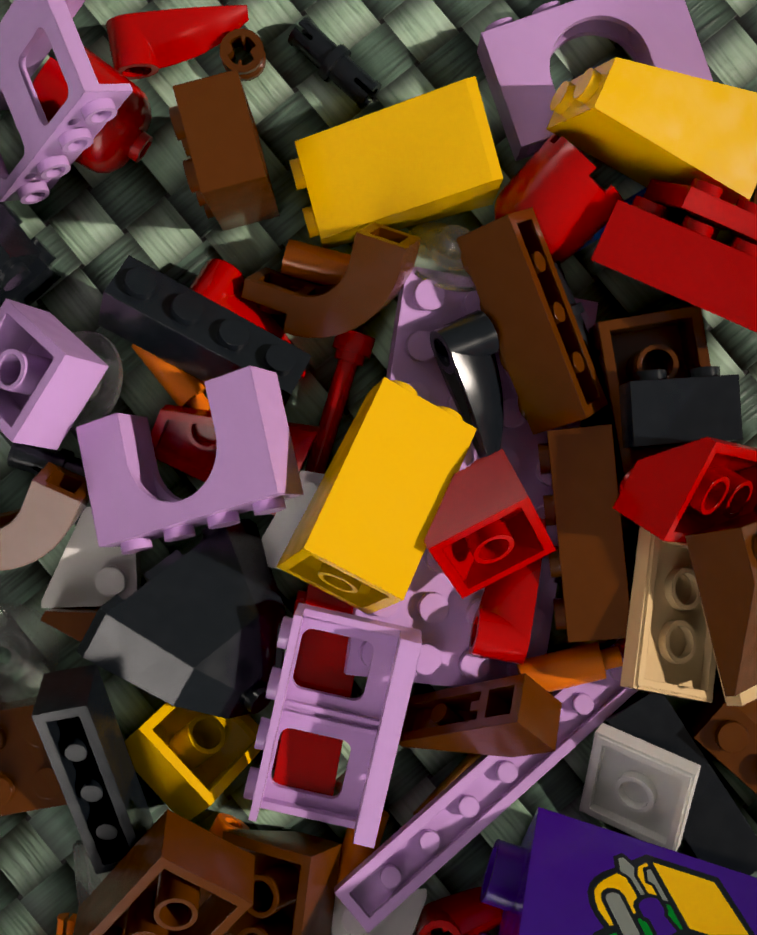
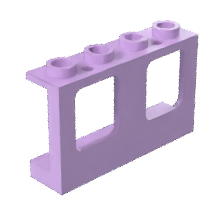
M14 0L0 22V110L10 109L24 145L23 158L10 175L0 154V202L20 200L22 204H34L46 199L54 185L71 170V165L85 149L93 144L94 137L108 121L117 115L119 107L133 92L130 83L99 84L73 21V17L85 0ZM53 49L68 86V98L52 120L48 122L30 78L50 50Z
M298 603L293 618L283 617L277 648L286 649L282 669L272 667L265 696L267 699L275 700L271 719L261 717L254 749L263 750L260 768L250 767L243 795L244 799L253 800L248 820L256 822L260 808L352 828L354 829L353 844L374 848L422 647L421 630L303 603ZM316 629L365 640L373 646V656L365 690L360 697L349 698L301 687L295 683L293 674L301 638L306 630ZM292 728L341 739L350 745L351 751L342 789L337 795L329 796L280 785L272 779V768L278 741L283 730Z

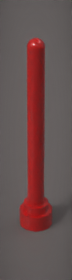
M352 330L335 336L332 347L336 349L334 358L338 359V363L318 425L321 428L311 448L305 471L325 473L357 366L362 367L364 359H370L375 338Z

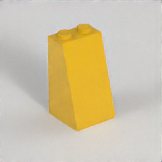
M615 57L594 69L589 68L584 74L571 81L563 82L551 100L550 109L554 112L546 128L547 130L559 137H564L574 146L645 187H648L651 179L690 186L692 179L697 178L723 189L720 199L730 204H736L739 198L747 201L751 199L757 185V92Z
M476 76L457 81L294 141L298 158L289 160L297 190L307 188L311 206L302 208L309 237L320 236L322 247L327 249L354 242L356 232L373 222L399 230L493 205L503 180Z
M384 377L367 393L276 567L366 614H371L403 601L426 549L424 539L453 475L460 470L477 428L464 422L462 416L457 411L445 406H436L418 396L417 391L409 384L398 380H389Z

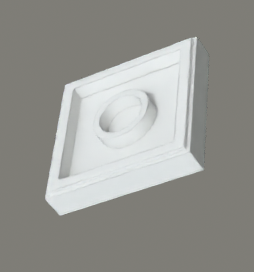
M602 723L595 731L579 811L642 841L677 852L681 844L701 765Z

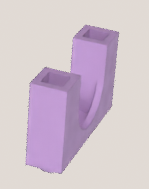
M574 0L562 5L560 1H551L536 8L530 16L516 21L512 17H505L488 25L485 31L481 32L477 54L515 161L534 155L553 134L546 129L554 112L550 109V103L556 92L550 74V58L560 46L574 38L582 36L608 38L622 46L635 62L713 81L685 0Z
M250 365L204 382L216 435V458L213 469L203 486L193 495L183 500L175 496L167 488L160 476L147 417L114 413L76 427L99 547H121L123 555L147 551L153 548L152 540L164 537L165 542L188 539L196 535L194 527L208 524L209 529L232 526L240 523L239 514L253 510L254 515L259 516L279 512L286 509L285 500L304 495L277 372Z

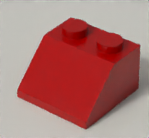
M503 448L487 457L477 459L470 466L453 475L424 539L427 549L462 599L556 551Z

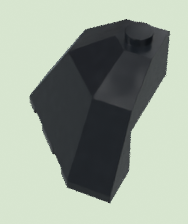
M240 519V523L228 527L209 529L207 526L202 530L203 538L197 546L185 555L175 550L147 571L144 576L148 583L127 599H122L117 594L98 609L77 652L88 661L176 707L226 719L256 714L262 711L271 701V699H267L265 696L272 667L282 669L284 649L277 648V641L286 611L271 567H268L258 528L252 520Z

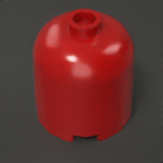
M84 46L99 84L130 83L133 92L117 110V115L104 125L94 137L93 144L85 149L75 160L80 165L96 173H110L122 168L130 159L138 163L147 153L153 141V137L147 133L152 120V110L146 94L137 85ZM52 57L46 61L32 83L48 122L52 120L68 98L67 83L58 61Z
M553 133L501 190L495 201L494 214L495 220L507 214L533 207L553 262L560 261V263H563L607 224L617 200L623 202L624 200L614 186L610 185L605 190L589 175L596 169L593 163L562 136L558 138Z

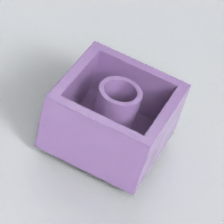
M7 298L0 307V431L13 443L57 450L109 366L50 312Z

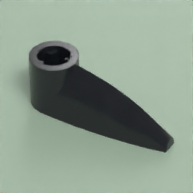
M477 310L430 332V344L459 414L464 422L477 428L472 443L479 458H482L500 450L504 409L500 374L495 353L499 350V339L489 317L483 311Z

